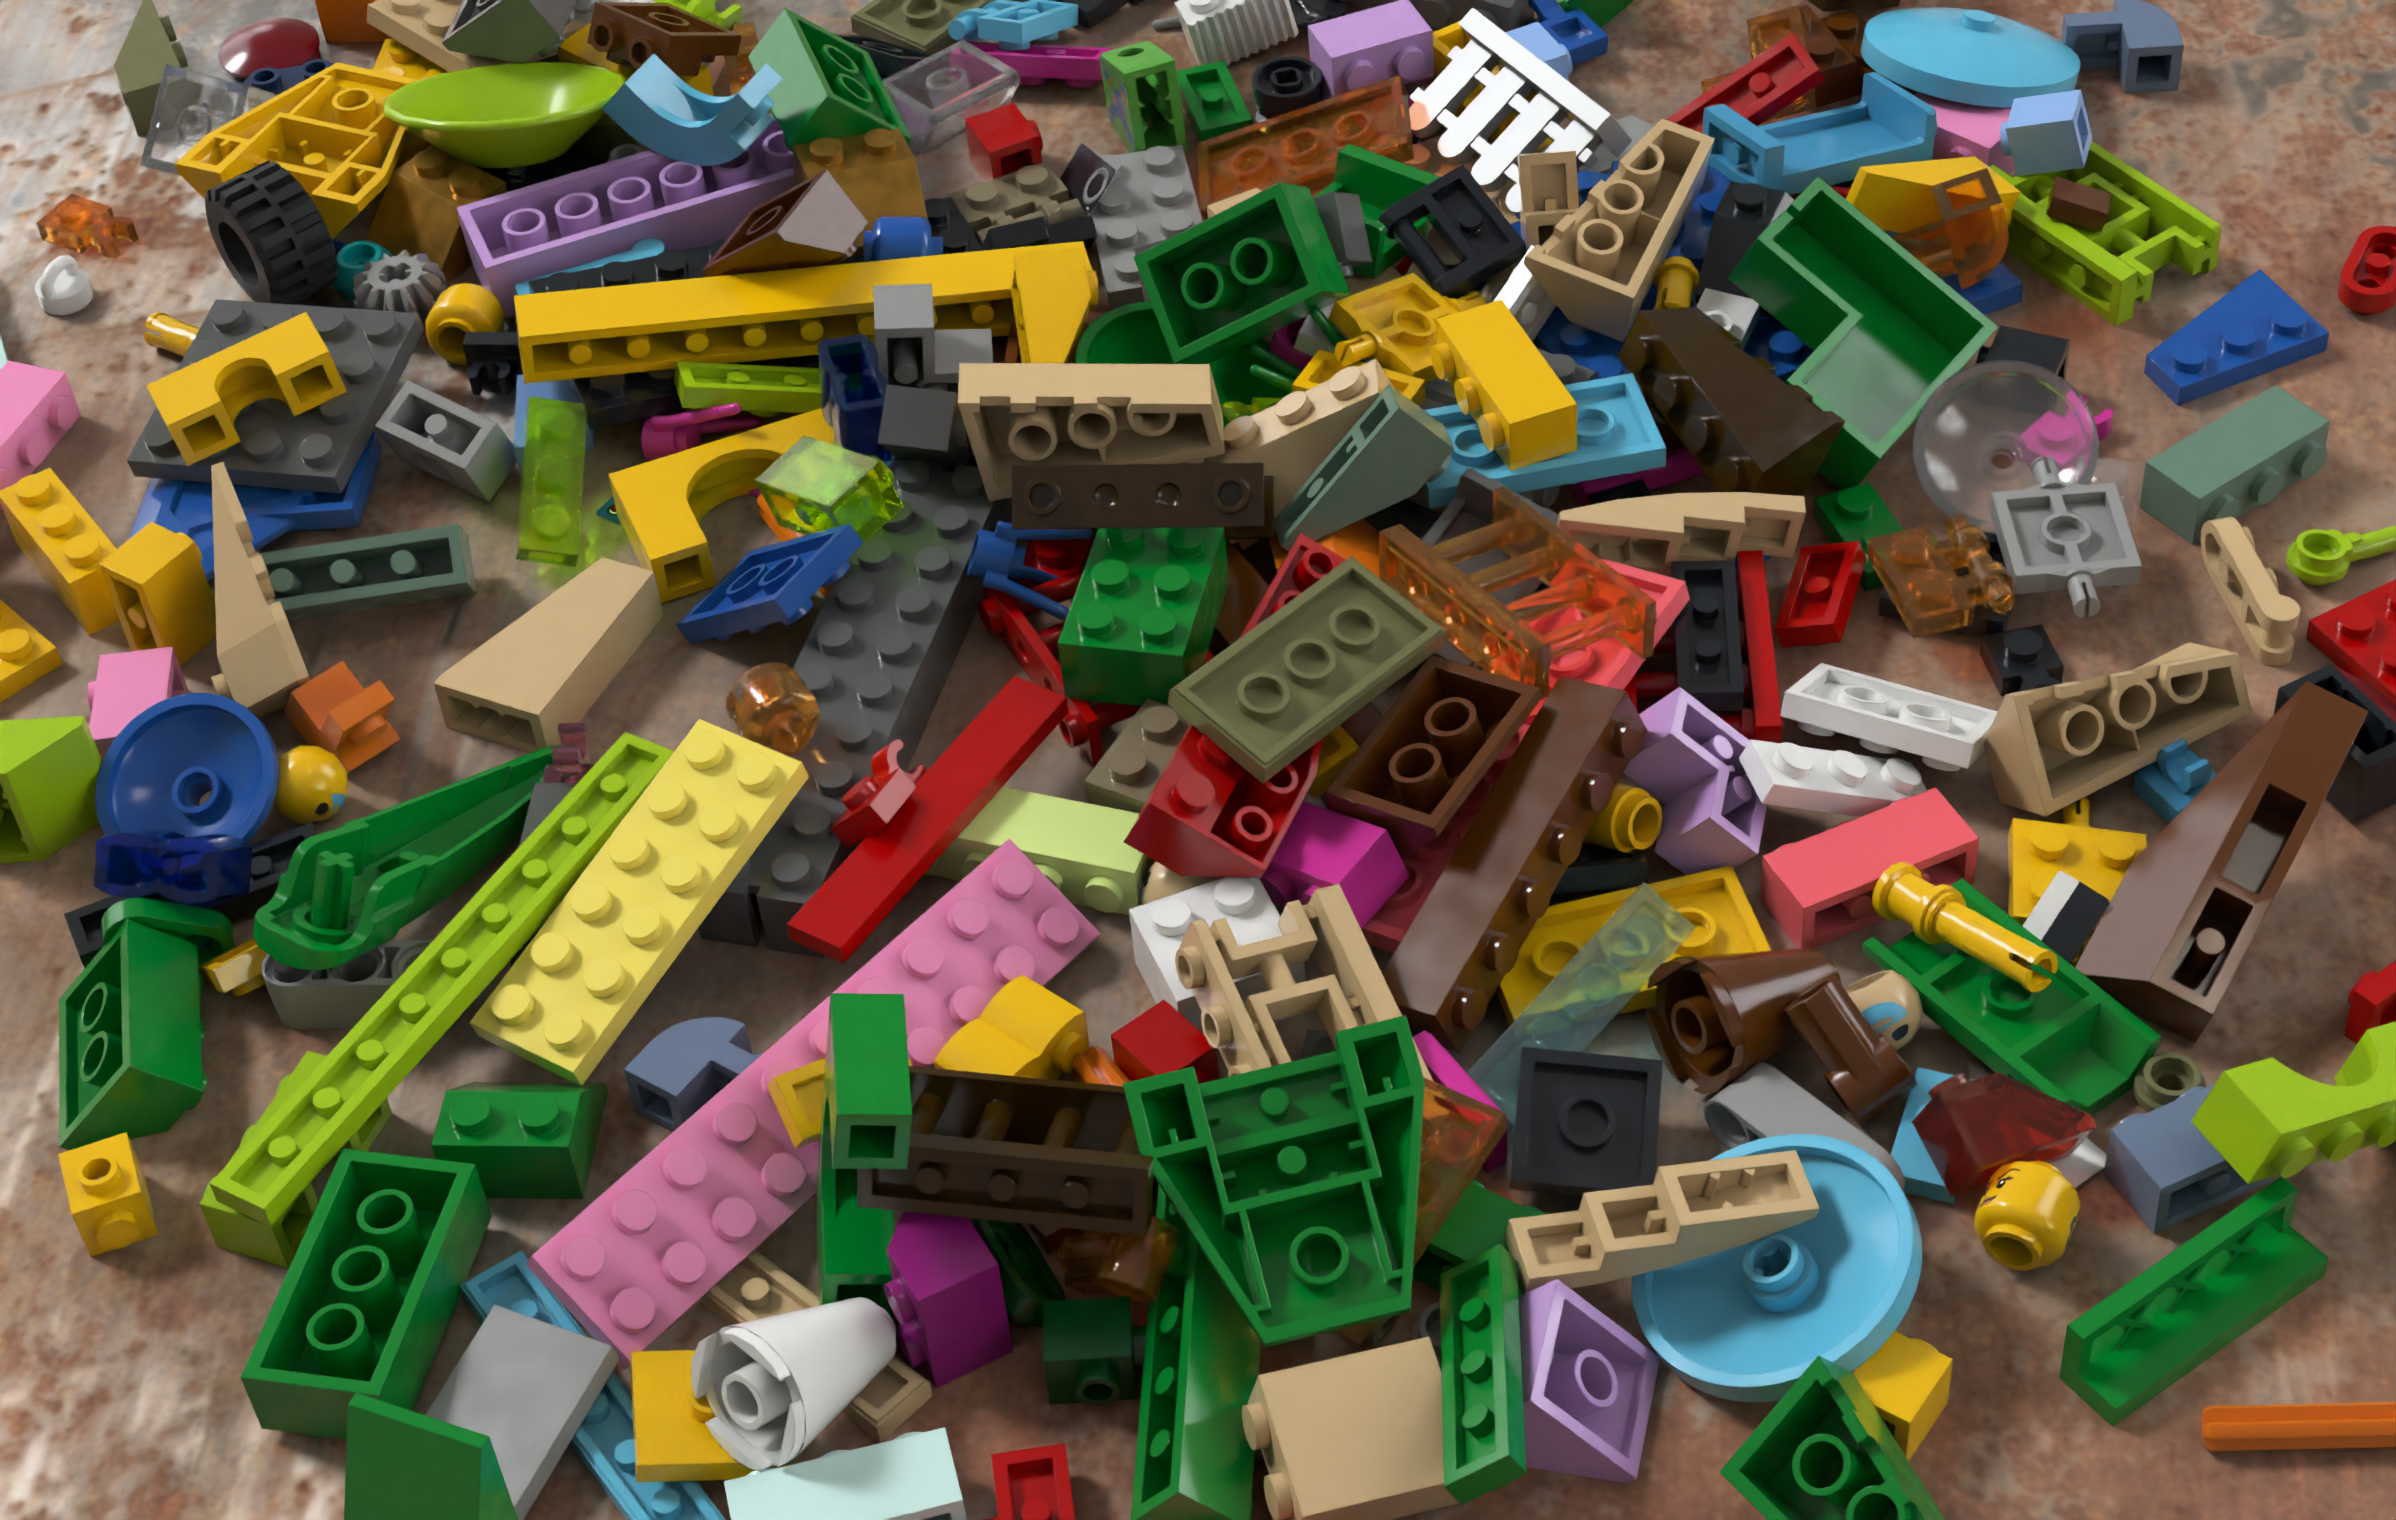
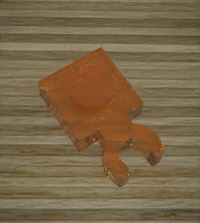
M70 194L66 199L60 201L53 210L36 223L43 241L81 254L93 245L98 247L100 254L104 257L117 258L121 254L116 240L125 239L135 243L139 239L131 219L123 216H114L112 207L74 194Z

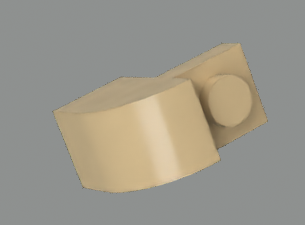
M1575 150L1517 154L1521 210H1519L1521 236L1526 243V252L1531 245L1536 246L1538 244L1542 246L1553 235L1554 227L1567 214L1572 215L1579 208Z

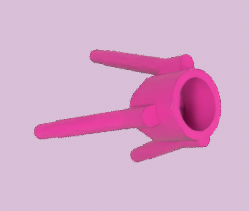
M737 403L718 405L675 415H653L645 421L642 428L641 443L643 454L647 461H652L700 446V434L757 428L763 424V420L760 416L721 419L739 414L741 407ZM757 488L750 490L747 495L758 497L762 492H769L766 489Z

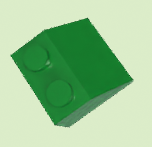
M472 1082L447 1090L431 1144L435 1158L437 1160L475 1164L486 1198L584 1199L608 1095L607 1086L604 1083H584L580 1086L576 1083Z

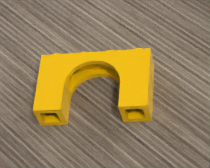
M831 405L608 474L618 519L641 567L654 572L661 603L716 585L708 541L699 524L703 517L717 505L729 499L747 495L753 489L763 488L770 492L774 487L785 490L791 499L801 504L807 510L819 532L850 523L858 534L878 493L877 486Z

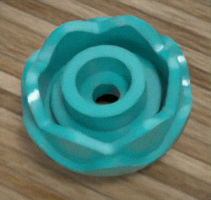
M357 241L346 245L336 255L338 278L337 281L333 282V288L336 291L340 290L347 299L355 300L353 277L364 272V263L379 262L383 259V253L390 257L393 255L385 247L371 241Z

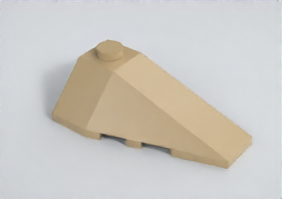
M224 462L211 465L216 641L217 659L221 674L212 676L211 680L217 695L235 700L259 718L286 708L290 693L310 681L281 602H274L275 594L261 554L254 550L251 542L253 541V536Z

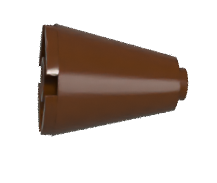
M1813 948L1678 957L1660 964L1649 978L1647 989L1657 986L1656 1005L1646 1008L1647 1024L1655 1048L1672 1075L1678 1080L1685 1077L1692 1079L1700 1085L1693 1091L1700 1094L1718 1092L1741 1077L1757 1063H1763L1800 1036L1791 1023V1019L1784 1011L1787 1006L1815 984L1831 976H1835L1841 983V978L1833 962L1827 959L1820 951Z

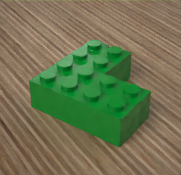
M1819 177L1790 204L1786 211L1784 210L1762 232L1728 278L1814 350L1785 383L1789 386L1799 385L1813 396L1812 404L1822 412L1833 411L1846 421L1818 469L1822 475L1840 490L1860 485L1967 366L1998 328L1995 323Z

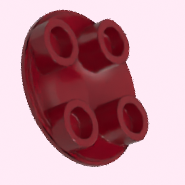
M293 18L264 19L243 26L229 35L220 46L218 58L225 71L246 80L252 72L261 68L282 69L300 66L308 61L321 59L319 50L320 39L316 29L304 21Z

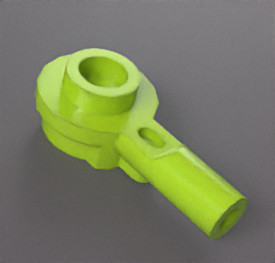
M2389 526L2361 535L2356 532L2343 534L2335 529L2304 531L2297 537L2296 542H2293L2288 548L2286 565L2293 574L2305 583L2326 585L2343 579L2348 573L2350 562L2395 551L2396 526Z

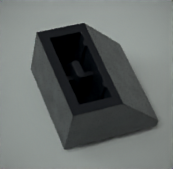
M2332 664L2278 688L2274 715L2306 681L2369 711L2326 798L2353 824L2396 804V706L2374 686Z

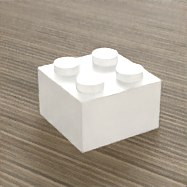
M1224 877L1129 909L1135 963L1156 1004L1162 1000L1167 1001L1203 1034L1202 1011L1192 989H1186L1180 982L1175 965L1176 952L1182 943L1190 922L1205 919L1210 928L1214 920L1226 918L1238 946L1283 936L1278 927V921L1281 916L1259 878ZM1304 962L1288 966L1296 984L1306 981ZM1261 973L1233 979L1243 1003H1245L1249 995L1269 991ZM1298 1015L1278 1019L1273 1022L1275 1024Z

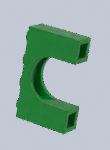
M830 994L815 1196L819 1306L863 1297L885 1309L892 1320L894 1313L887 1300L884 1284L892 1281L886 1250L894 1234L893 1210L858 1207L857 1169H907L912 1104L904 994Z

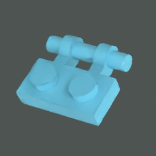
M996 0L986 4L983 9L971 8L962 11L955 20L949 23L948 32L954 40L963 39L970 42L978 39L999 41V48L1024 50L1030 48V41L1057 39L1059 31L1077 26L1078 4L1049 0H1029L1026 2Z

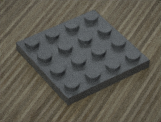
M216 299L176 371L307 312L329 350L347 392L295 417L289 406L282 400L267 398L255 401L243 408L235 419L234 428L241 442L188 467L156 407L127 459L134 476L212 483L211 465L224 462L232 485L342 494L375 429L376 423L380 419L425 330L418 313Z

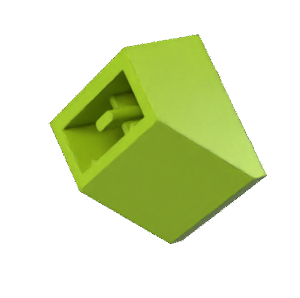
M85 716L0 720V864L44 861L99 824L95 793L102 759Z

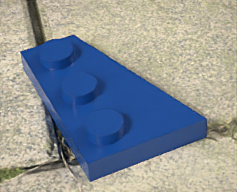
M2259 269L2146 355L2144 373L2179 406L2326 351L2329 332Z

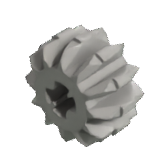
M403 250L398 256L392 257L383 253L382 260L364 263V272L353 277L354 305L356 309L418 313L423 327H425V320L440 294L448 288L444 273L440 271L438 263L430 262L426 253H419L411 257L407 250Z

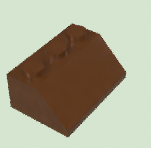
M1431 655L1325 790L1331 810L1387 829L1403 860L1439 836L1542 699L1541 689Z

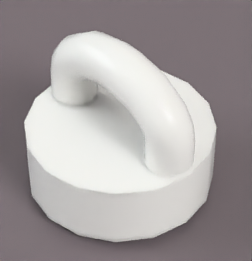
M70 255L59 256L50 262L42 276L35 283V293L41 308L52 315L62 316L78 312L86 307L93 298V288L87 273L79 268L75 258Z

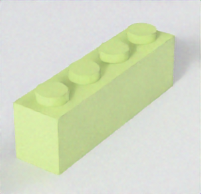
M1002 787L924 875L961 881L1010 839L1072 904L1094 908L1101 912L1129 915V909L1142 905V883L1147 869L1156 861L1124 843L1139 813Z

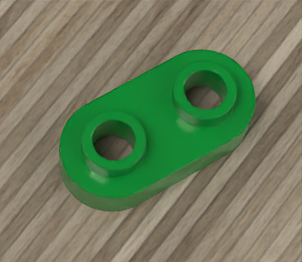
M129 898L109 907L101 921L104 945L124 921L129 919L197 944L198 966L235 947L230 920L224 914L212 909L147 898Z

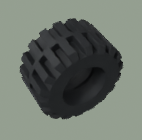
M266 161L207 191L205 208L213 240L227 268L240 287L253 301L294 305L333 285V282L337 281L338 265L336 252L328 228L318 208L303 186L278 163Z

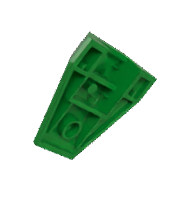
M1406 1015L1336 1032L1335 1051L1226 1078L1198 1084L1195 1069L1192 1066L1123 1083L1140 1155L1153 1156L1154 1178L1264 1347L1410 1312L1425 1080Z

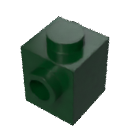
M1131 1296L1043 1301V1366L1050 1405L1069 1403L1105 1405L1118 1400L1137 1399V1370L1143 1369L1147 1325H1134Z

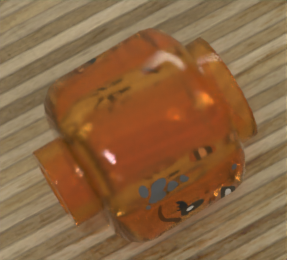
M770 662L747 670L732 684L726 697V713L740 736L787 756L794 755L803 750L810 742L820 723V708L813 694L799 673L783 663Z

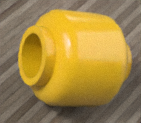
M455 284L443 291L425 320V336L429 346L440 358L451 364L466 366L467 361L462 345L466 332H503L505 313L500 301L489 290L476 284Z

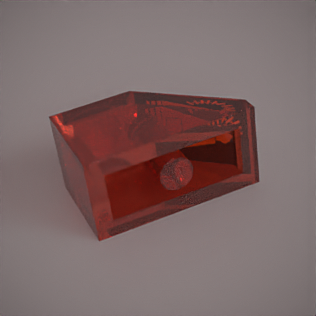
M1999 1072L1970 1081L1967 1074H1959L1942 1081L1929 1091L1931 1100L1912 1121L1951 1197L1988 1185L1991 1176L2002 1165L2017 1161L2052 1163L2067 1158L2097 1128L2090 1114Z

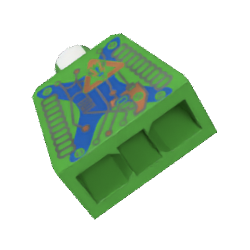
M1143 41L1102 53L1099 59L1108 116L1128 152L1144 151L1155 146L1170 147L1182 145L1184 153H1187L1188 147L1175 60L1151 41ZM1144 119L1153 121L1154 125L1147 129L1149 125Z

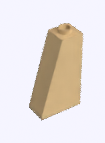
M602 557L445 671L433 684L446 727L528 753L547 746L562 744L663 618L664 613L654 572L636 565H629Z

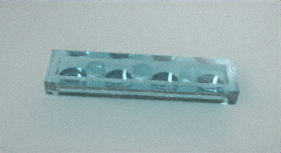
M1645 882L1640 885L1467 1072L1507 1116V1128L1510 1130L1515 1126L1522 1047L1583 1053L1649 981L1650 976L1657 967L1665 963L1696 928Z

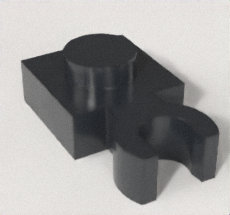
M2042 624L1981 636L1980 656L2001 696L2062 684L2064 666Z

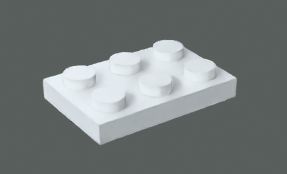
M1820 663L1785 691L1780 716L1799 721L1798 727L1811 734L1820 736H1833L1836 732L1860 738V745L1871 751L1892 754L1898 752L1899 749L1923 756L1922 762L1929 767L1943 771H1958L1961 767L1968 769L1985 752L1983 743L1998 711Z

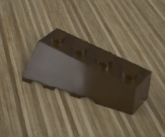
M1697 307L1641 310L1617 355L1628 371L1633 373L1637 383L1719 492L1803 496L1846 422L1833 411L1822 412L1812 404L1813 396L1799 385L1789 386L1774 375L1776 368L1764 358H1752L1742 350V342Z

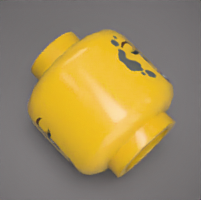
M2017 1161L2005 1164L1991 1176L1975 1213L1974 1229L1986 1253L2004 1267L2027 1271L2051 1265L2065 1252L2079 1218L2081 1201L2075 1187L2064 1177L2059 1169L2043 1161Z

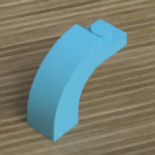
M653 53L619 88L602 110L630 136L665 157L699 166L719 165L739 157L774 121L766 113L775 104L768 94L783 78L766 63L738 93L727 97L711 96L689 86Z

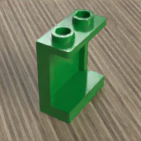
M1348 144L1338 151L1334 182L1313 197L1330 192L1359 194L1372 262L1353 267V272L1375 279L1407 254L1396 239L1387 238L1385 235L1386 227L1378 222V218L1388 207L1440 178L1439 176L1352 144ZM1423 217L1416 221L1414 226L1425 239L1432 224L1426 217Z

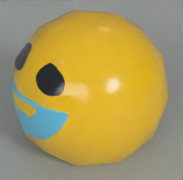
M300 745L278 758L279 779L273 804L281 815L298 824L310 822L318 824L341 810L347 800L349 784L347 771L334 754L319 746Z

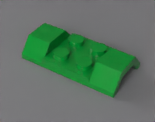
M1963 878L1952 884V887L1962 894L1967 908L1980 913L1987 919L2041 948L2049 949L2057 955L2058 969L2056 974L2039 965H2031L2032 970L2052 980L2044 990L2037 993L2030 992L2020 983L1966 952L1957 949L1950 943L1928 944L1919 939L1914 931L1891 946L1873 936L1862 943V953L1883 970H1893L1910 981L1919 993L1924 1014L1998 1075L2010 1080L2015 1078L2023 1086L2085 1114L2078 1122L2079 1124L2084 1123L2130 1091L2134 1086L2138 1070L2145 1066L2146 1062L2153 1057L2160 1046L2161 1035Z

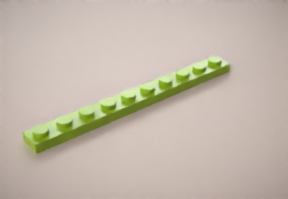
M624 732L214 1178L210 1186L216 1201L271 1227L550 917L674 753V750Z

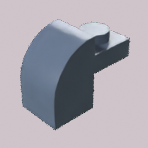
M2114 0L2113 11L2064 14L2061 41L2078 55L2081 63L2080 70L2116 68L2123 93L2178 90L2184 44L2178 25L2168 12L2156 5L2140 0Z
M702 1017L678 1023L657 1035L624 1068L635 1113L674 1132L762 1055L761 1053L752 1054L746 1024L723 1017Z

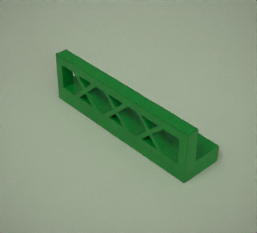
M2279 1177L2069 1323L2066 1329L2059 1379L2113 1427L2324 1277L2329 1258L2290 1226L2298 1189L2285 1178Z

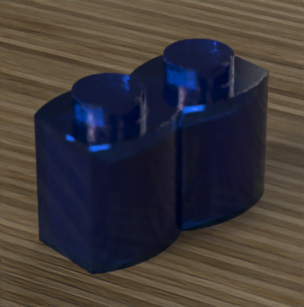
M863 334L821 340L818 348L821 410L825 421L833 428V444L836 455L848 467L871 466L876 463L890 461L893 455L878 444L886 387L889 383L879 372L878 352L875 350V345Z
M164 829L106 835L96 841L94 886L104 893L121 898H138L160 894L170 900L181 903H201L241 896L250 891L253 846L231 835L210 834L185 837L177 832Z

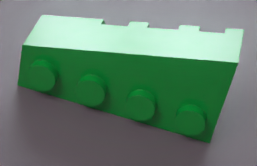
M1819 1355L1719 1471L1767 1520H1946L1855 1375Z

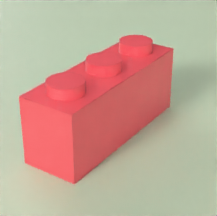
M1935 787L1910 798L1899 799L1890 806L1857 819L1843 821L1829 830L1796 843L1785 844L1775 851L1763 855L1760 901L1797 949H1814L1885 920L1874 912L1872 894L1880 876L1893 864L1899 862L1910 863L1921 871L1922 878L1935 886L1941 884L1952 886L1961 878L1970 885L1974 884L1979 837Z

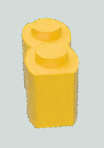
M1021 975L999 990L984 1008L979 1018L964 1025L948 1040L935 1058L934 1066L936 1069L1056 1080L1064 1073L1073 1072L1075 1070L1072 1066L1074 1057L1078 1053H1084L1089 1047L1085 1012L1028 977Z

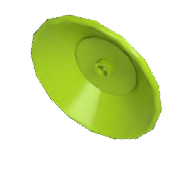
M524 62L480 66L437 74L404 85L384 99V116L440 150L475 167H523L553 160L569 150L606 115L602 108L627 80L625 76L604 67L569 62Z

